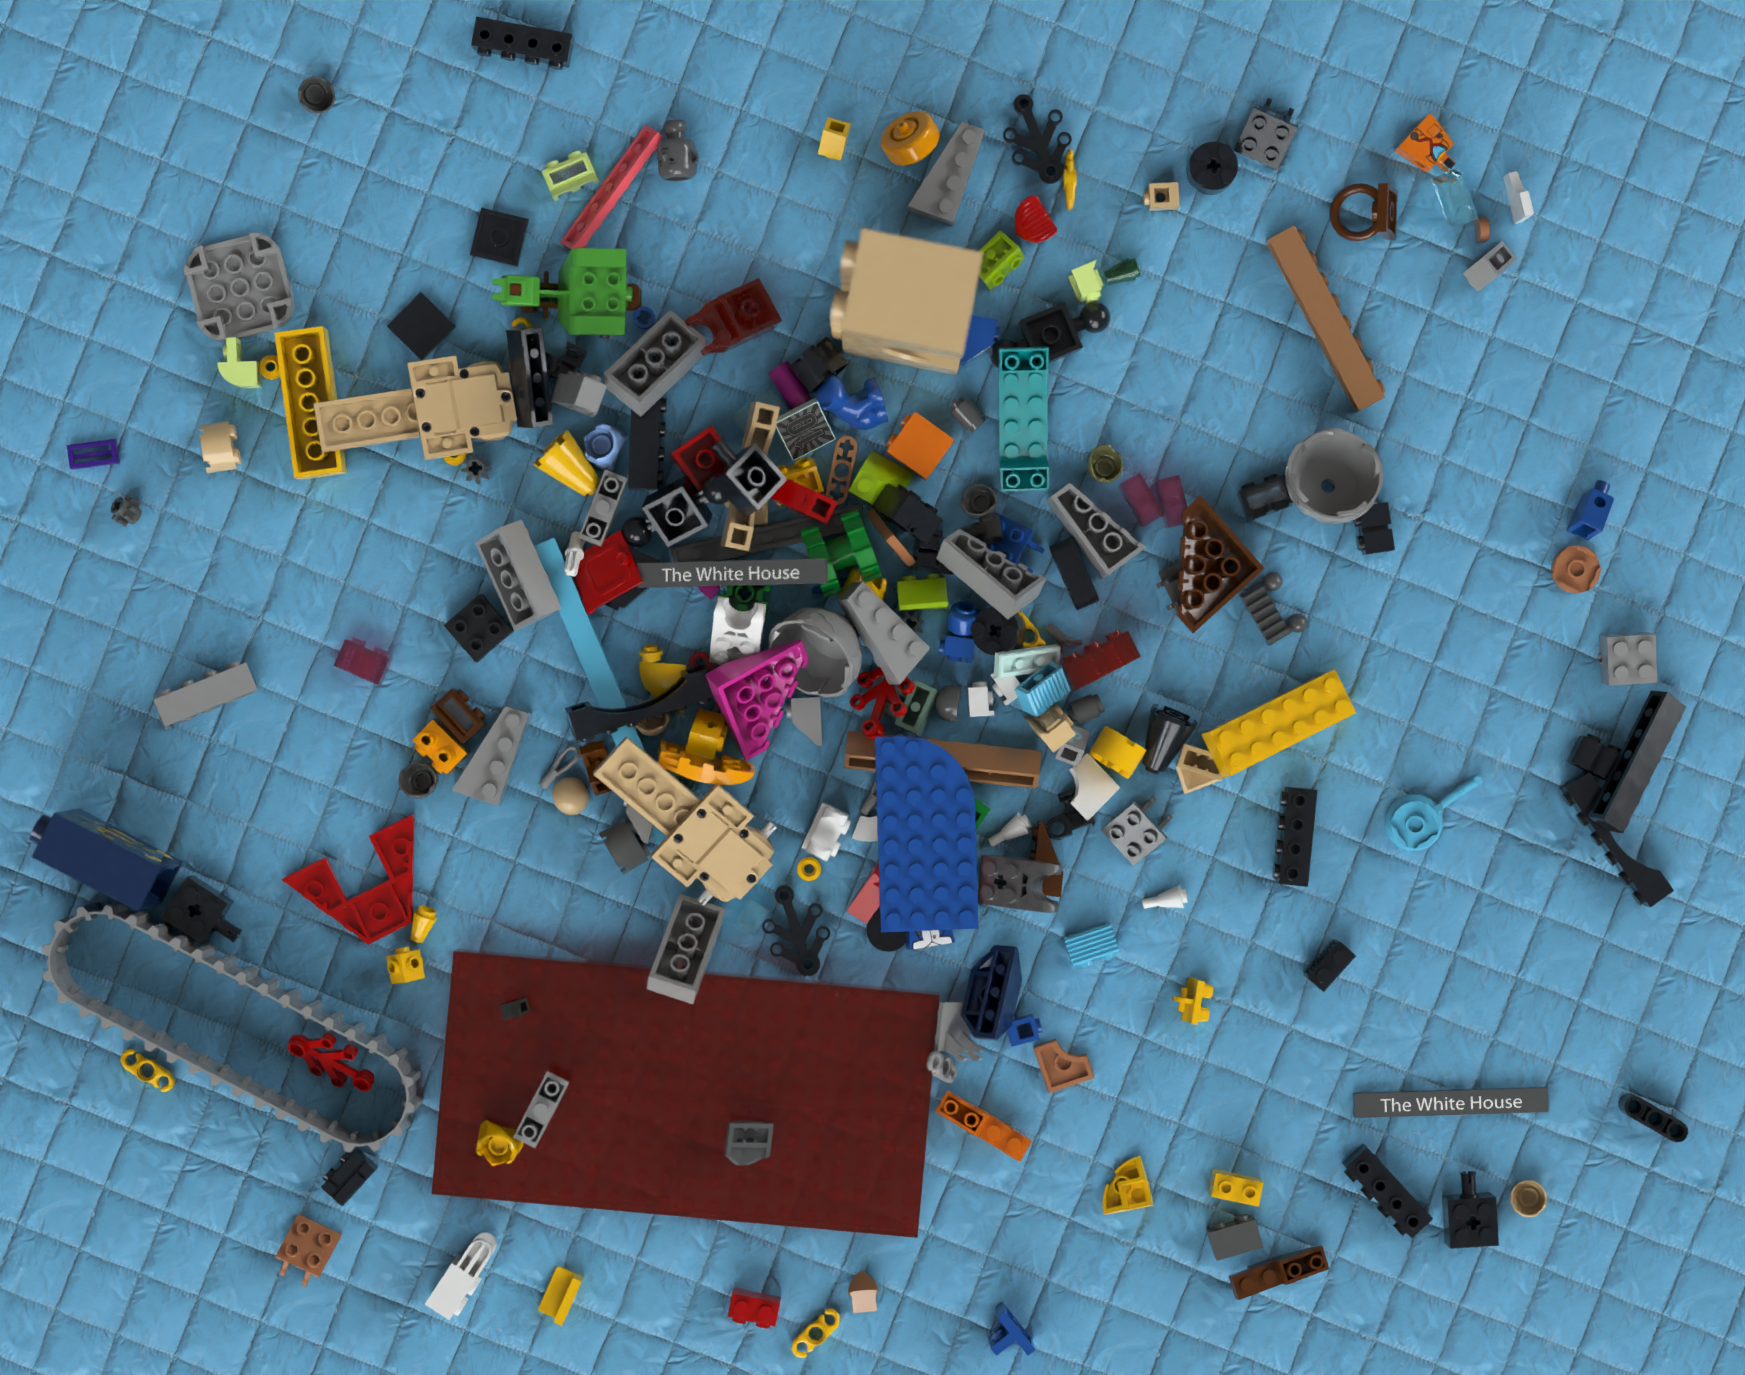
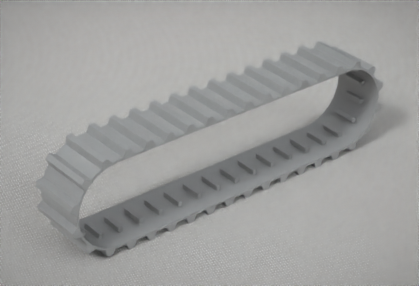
M97 902L77 908L76 916L58 920L53 925L57 933L54 935L51 943L43 945L41 952L48 956V970L42 975L45 981H52L55 988L59 991L57 997L59 1003L62 1004L70 1001L79 1007V1016L83 1018L90 1015L101 1018V1027L104 1029L113 1026L122 1029V1038L127 1041L138 1037L145 1041L144 1049L148 1052L157 1048L167 1053L166 1061L174 1063L179 1059L188 1063V1072L193 1075L200 1071L211 1075L210 1084L214 1086L222 1082L232 1086V1095L237 1098L244 1093L255 1098L254 1107L258 1109L267 1104L276 1109V1118L279 1120H283L287 1116L292 1117L298 1121V1129L302 1132L309 1127L320 1132V1141L324 1143L332 1138L343 1143L344 1151L346 1152L353 1151L357 1146L367 1145L373 1151L379 1150L389 1141L390 1135L399 1137L412 1124L409 1118L410 1114L423 1104L424 1098L417 1094V1080L423 1076L422 1071L412 1068L411 1063L406 1058L409 1052L407 1048L395 1049L387 1044V1035L383 1033L377 1037L371 1036L365 1032L366 1024L362 1022L354 1026L344 1021V1013L341 1011H337L332 1015L323 1011V1002L318 999L312 1003L302 1000L301 990L297 988L290 992L279 988L280 980L276 977L267 981L258 977V968L254 966L244 970L236 965L237 957L233 955L225 958L219 957L215 954L216 946L212 944L200 947L194 944V939L188 935L183 934L179 936L173 933L172 925L168 922L156 924L150 921L151 912L147 910L135 913L129 911L128 906L120 902L106 905L103 908ZM97 914L108 915L110 920L119 919L129 924V928L132 930L139 929L152 936V940H160L173 947V951H181L195 959L194 962L198 964L202 962L216 969L217 974H225L239 981L238 985H246L260 992L261 997L268 996L281 1003V1007L285 1009L289 1007L304 1015V1019H312L326 1027L325 1030H333L348 1038V1042L354 1041L370 1049L369 1053H377L390 1061L388 1064L394 1065L402 1077L401 1083L402 1085L405 1084L406 1098L402 1102V1106H405L402 1118L397 1117L391 1123L395 1128L382 1133L381 1129L376 1130L373 1135L360 1134V1131L357 1130L354 1132L338 1125L339 1122H332L317 1114L318 1111L314 1109L311 1111L296 1103L295 1099H288L274 1091V1088H267L253 1081V1077H246L230 1069V1065H223L209 1058L210 1055L206 1053L201 1054L188 1047L187 1043H180L167 1036L166 1032H159L144 1024L145 1021L141 1019L136 1020L124 1014L122 1009H115L101 1002V998L90 996L75 983L67 966L66 952L68 951L69 946L67 944L71 934L79 929L77 925L86 918L89 921L98 918Z

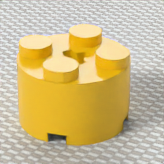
M1105 725L1088 755L1129 779L1147 750Z

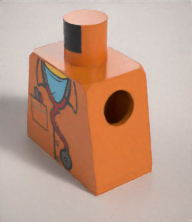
M1431 113L1425 117L1395 150L1397 154L1425 172H1428L1436 164L1442 171L1447 173L1456 164L1446 154L1454 143Z

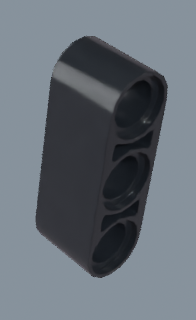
M1072 537L1049 546L1051 555L1076 610L1078 611L1098 602V594Z
M1631 1093L1624 1094L1619 1099L1618 1106L1621 1112L1673 1142H1682L1687 1138L1688 1128L1686 1124L1651 1103ZM1636 1100L1637 1106L1635 1110L1628 1111V1103ZM1657 1112L1658 1118L1656 1122L1650 1124L1649 1115ZM1677 1124L1679 1130L1675 1135L1671 1136L1670 1128L1672 1125Z

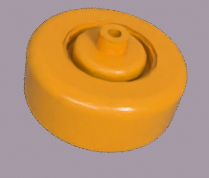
M911 111L899 116L886 127L881 136L880 145L890 162L898 166H907L924 159L933 151L939 141L940 132L928 113L924 111Z

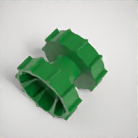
M857 509L840 515L846 534L827 542L823 541L817 524L800 530L810 559H827L828 584H820L824 597L842 591L835 572L850 566L858 565L865 583L882 577Z

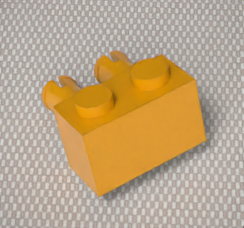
M432 719L412 740L416 744L414 746L416 751L423 757L428 755L433 760L431 765L440 774L443 772L450 774L470 754L436 719Z

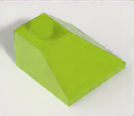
M872 450L854 479L848 493L872 506L888 483L895 487L900 484L907 488L914 473Z

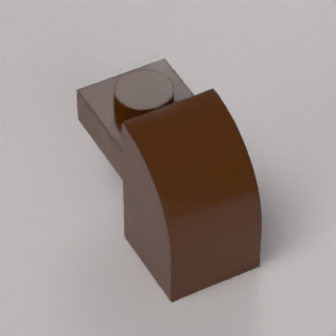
M603 741L590 742L585 746L579 747L581 757L587 769L589 783L595 796L613 791L593 774V771L609 755L607 746L604 745Z

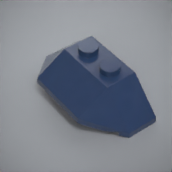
M994 945L990 952L982 957L971 969L961 1016L974 1038L998 1040L1012 1026L1022 983L1017 947Z

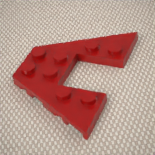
M412 814L369 836L390 880L350 900L347 899L327 857L281 880L302 894L304 898L314 903L320 910L341 923L347 930L356 934L366 944L375 942L411 924L413 921L415 816Z

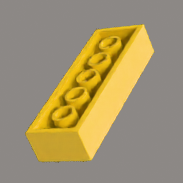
M319 326L275 332L294 478L303 480L347 474L344 449L322 453L313 403L337 400L328 329Z
M1334 669L1324 672L1201 735L1222 778L1232 776L1355 714L1356 711Z

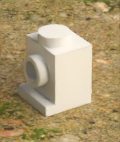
M994 672L990 675L995 682L992 687L999 697L1004 695L1006 698L1002 701L1005 706L1017 698L1014 689L1020 683L1015 676L997 678L994 676Z
M987 682L972 683V688H967L969 717L994 715V710L989 711V706H993V693L988 691Z

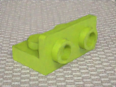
M1001 230L978 251L983 252L979 278L991 291L996 286H999L1013 269L1018 268L1025 258L1019 246Z

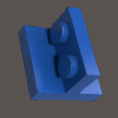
M1001 1302L995 1307L997 1318L1003 1326L1000 1324L989 1333L991 1335L988 1338L990 1349L997 1356L1016 1341L1027 1356L1035 1351L1033 1339L1006 1305Z

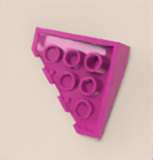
M801 639L727 662L705 674L714 698L745 761L767 750L771 742L767 739V736L772 726L778 727L784 714L781 706L786 696L788 698L792 697L798 684L797 679H795L800 666L805 668L809 659Z

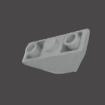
M604 470L578 538L602 546L621 505L628 478Z
M549 1071L546 1072L513 1136L514 1138L536 1148L564 1095L569 1081Z

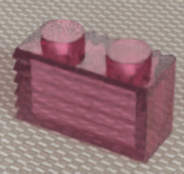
M1141 473L1122 482L1118 486V489H1121L1120 493H1123V497L1126 498L1125 501L1128 502L1127 505L1130 506V510H1133L1132 514H1135V518L1138 519L1137 522L1140 523V527H1144L1164 515Z
M1180 475L1156 481L1154 485L1156 486L1155 490L1158 491L1156 495L1159 496L1157 499L1160 500L1158 504L1161 505L1163 523L1166 524L1164 528L1169 529L1183 525L1181 516L1182 511L1187 508Z
M353 637L352 640L345 639L333 666L376 685H381L393 660L387 656L389 652L376 646L374 650L365 647L367 642Z

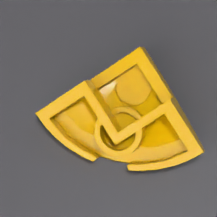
M639 662V673L643 686L654 698L674 685L682 676L681 671L687 669V665Z
M1141 1156L1134 1157L1120 1165L1114 1171L1116 1175L1112 1182L1106 1184L1102 1201L1103 1214H1114L1154 1206Z

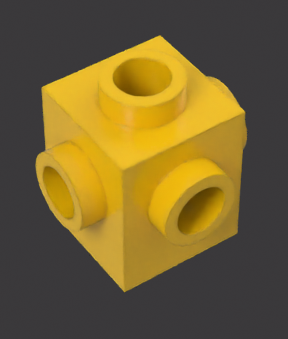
M409 946L395 949V954L386 956L391 984L407 983L425 978L420 949L410 950Z

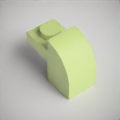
M236 337L226 338V344H223L224 359H227V362H217L222 377L240 388H262V374L259 370L260 363L257 361L242 362L241 340Z

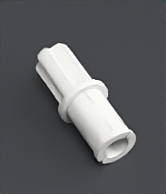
M580 532L571 533L569 548L565 550L564 573L567 576L571 575L574 577L577 575L580 560L584 557L583 546L585 540L578 538Z

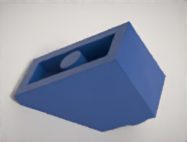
M971 315L964 352L959 365L964 366L992 347L993 341H998L1001 327L996 326V319Z

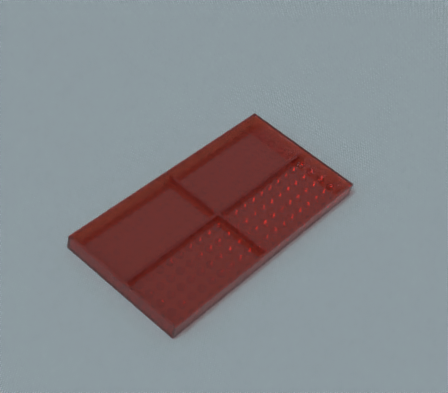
M456 949L453 951L431 1194L918 1238L932 1084V1071L927 1068V1059L930 1052L935 1051L939 992L705 971L694 1004H690L648 990V977L652 966ZM527 997L530 1013L503 1020L499 1005ZM547 1071L569 1081L564 1095L536 1148L524 1143L522 1149L510 1164L504 1162L492 1166L487 1161L484 1154L482 1156L477 1154L476 1147L480 1125L484 1120L502 1127L517 1129ZM747 1119L773 1123L770 1157L763 1158L750 1165H735L724 1155L728 1122Z

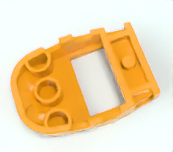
M663 739L660 740L657 752L658 763L663 768L691 780L708 784L735 785L746 782L755 775V766L743 759L724 754L721 758L714 757V760L685 752L686 744H675Z

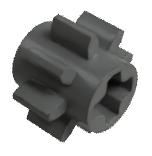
M473 454V460L464 459L467 465L466 468L461 469V472L468 473L466 481L470 482L475 478L476 483L480 485V479H490L486 474L487 470H491L492 467L484 464L487 461L486 457L478 460V456ZM476 463L482 467V470L478 471V475L471 472V468H475Z
M128 495L125 498L118 497L111 505V512L114 514L112 519L124 527L128 523L131 525L135 524L142 514L141 509L138 508L141 503Z
M905 611V618L901 620L906 623V619L910 618L911 622H916L917 626L913 627L914 632L923 633V630L919 628V624L924 623V620L918 621L916 619L918 612H915L913 616H909L908 612Z

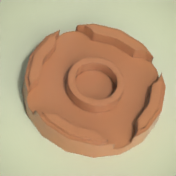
M1575 545L1568 546L1557 553L1552 562L1551 573L1553 580L1559 588L1574 594L1593 588L1599 580L1601 567L1598 557L1588 547Z

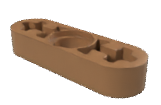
M851 436L839 438L835 446L826 497L833 500L830 491H835L836 483L832 484V479L838 482H847L846 486L841 485L840 493L844 494L843 498H838L836 506L842 505L847 500L858 448L856 440ZM845 441H850V445L854 447L847 454V458H852L851 463L843 459L836 460L837 455L843 456V449L840 448V444H845ZM839 464H845L849 469L848 475L844 478L836 476L834 472L835 467Z

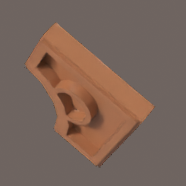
M874 509L870 510L867 513V517L903 562L909 567L916 562L878 513Z
M1056 1039L1033 1046L1048 1093L1094 1078L1087 1054L1074 1055L1067 1053L1059 1046Z

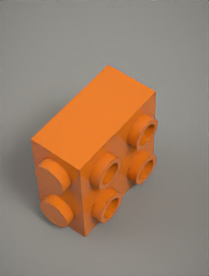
M914 412L912 416L907 414L901 422L900 426L903 429L899 435L893 434L887 442L886 446L889 447L887 454L926 481L955 439L917 412Z

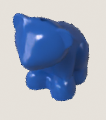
M831 375L815 392L817 401L822 409L831 411L853 428L869 430L889 422L882 394L875 377L865 381L864 389L848 395L840 377Z

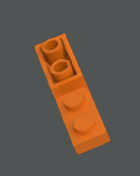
M948 1090L935 1111L1021 1162L1033 1141L1013 1129L1012 1126Z

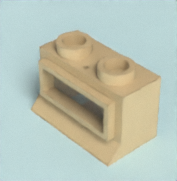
M1057 704L1054 707L1051 705L1044 714L1037 717L1033 715L1023 716L1037 736L1047 744L1053 753L1076 735L1071 728L1074 723Z

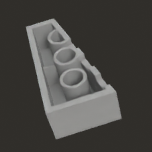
M964 122L960 124L910 201L907 211L953 226L985 129Z
M568 371L567 374H559L550 400L553 403L594 418L600 407L607 385L600 383L601 378L593 374Z
M1071 483L1046 500L1102 579L1146 548L1141 542L1135 540L1128 531L1116 524L1108 514L1096 507L1090 499Z
M961 529L956 530L943 540L936 559L1007 619L1011 618L1039 596L1046 577L1041 574L1035 576L1027 571L1028 567L1025 565L1012 563L1005 559L1006 555L1002 552L991 551L986 548V543Z
M863 581L852 582L838 598L837 602L852 626L859 632L862 637L860 639L864 645L869 648L875 663L885 674L888 684H901L928 652L930 647Z
M236 661L227 665V670L217 673L214 670L204 674V679L195 683L192 679L180 684L181 689L171 692V689H166L157 693L158 698L153 699L154 706L165 731L173 728L172 724L176 722H187L196 717L198 713H208L220 707V704H229L257 692L256 684L247 663L240 664V661Z
M505 706L451 791L496 806L501 805L532 713L511 706Z

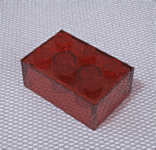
M1117 629L1105 636L1106 641L1102 643L1099 640L1094 641L1084 647L1085 652L1078 655L1076 651L1062 658L1064 663L1060 664V666L1064 669L1072 691H1076L1141 657L1128 631L1121 632L1120 629Z

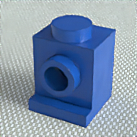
M946 635L945 640H940L938 654L948 655L947 660L962 662V658H967L966 663L971 664L974 640Z
M1033 1014L1013 1019L1012 1026L1007 1030L1012 1047L1040 1040L1038 1033L1043 1032L1039 1018L1034 1019ZM1023 1024H1026L1029 1027L1028 1031L1025 1033H1022L1019 1030L1020 1026Z

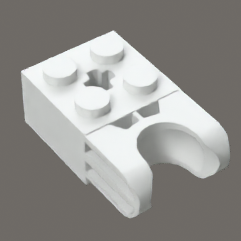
M717 596L709 662L723 665L727 662L761 652L766 604L755 602L753 609L750 611H738L731 607L729 598Z
M822 802L801 848L824 861H828L830 855L835 857L841 845L837 840L840 834H846L851 824V820H848L849 814Z
M488 1232L479 1233L463 1256L459 1254L456 1256L425 1305L448 1320L451 1319L453 1314L458 1317L469 1300L465 1297L466 1294L471 1296L482 1280L479 1274L497 1247L496 1238Z

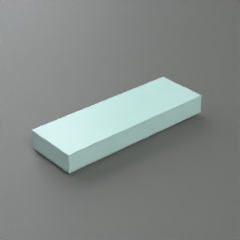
M1053 644L1008 652H995L994 676L1004 678L1032 674L1050 661L1060 665L1061 646Z

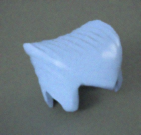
M597 424L596 429L583 437L584 455L595 467L602 471L613 472L622 446L628 438V433L624 429L615 426Z

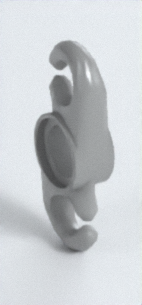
M938 1051L930 1052L927 1059L928 1070L932 1071L934 1077L948 1084L953 1083L957 1076L956 1064H953L950 1057H946Z

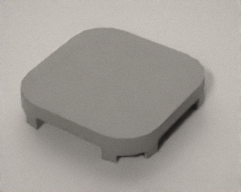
M258 232L249 233L247 236L208 246L201 245L193 249L194 251L188 257L186 265H184V275L187 276L198 319L197 324L200 330L209 338L219 342H226V338L233 337L242 339L277 330L285 326L292 319L295 303L283 254L279 245L269 236Z

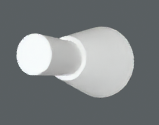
M1017 813L999 833L990 837L988 841L994 847L1004 840L1030 834L1029 828L1032 825L1025 814L1021 816Z
M1177 885L1156 897L1142 899L1144 909L1156 906L1184 908V903H1188L1186 889H1181L1180 885Z

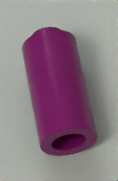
M786 361L770 371L768 375L790 410L810 401L812 398L801 381L790 369V363Z

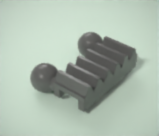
M1269 572L1265 575L1262 583L1239 596L1268 646L1289 635L1291 632L1299 633L1307 627L1306 617L1299 613L1293 614L1289 618L1288 623L1285 624L1279 611L1275 608V604L1271 601L1269 594L1266 593L1267 590L1276 591L1281 588L1283 579L1277 572Z

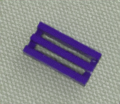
M117 439L67 445L71 470L120 464ZM111 445V450L74 454L73 450ZM112 455V459L75 464L77 459Z

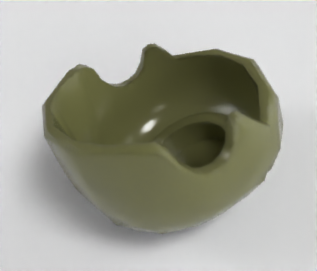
M1112 445L1097 446L1090 452L1087 459L1088 473L1100 483L1107 484L1113 482L1121 475L1123 470L1121 454L1114 450Z

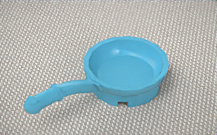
M1478 774L1473 775L1471 779L1458 785V788L1446 795L1439 803L1420 794H1408L1398 798L1389 807L1385 816V830L1389 839L1397 847L1407 851H1421L1430 847L1439 838L1443 829L1441 809H1444L1462 795H1466L1468 791L1477 785H1481L1483 777Z

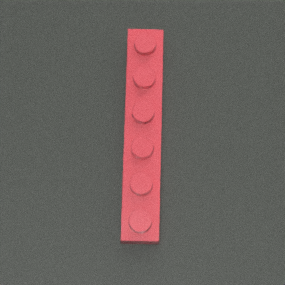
M644 125L560 241L561 244L570 250L572 248H585L591 236L601 226L602 221L610 210L615 207L618 199L630 186L637 173L644 167L645 162L653 151L657 149L658 143L663 139V136L658 131Z

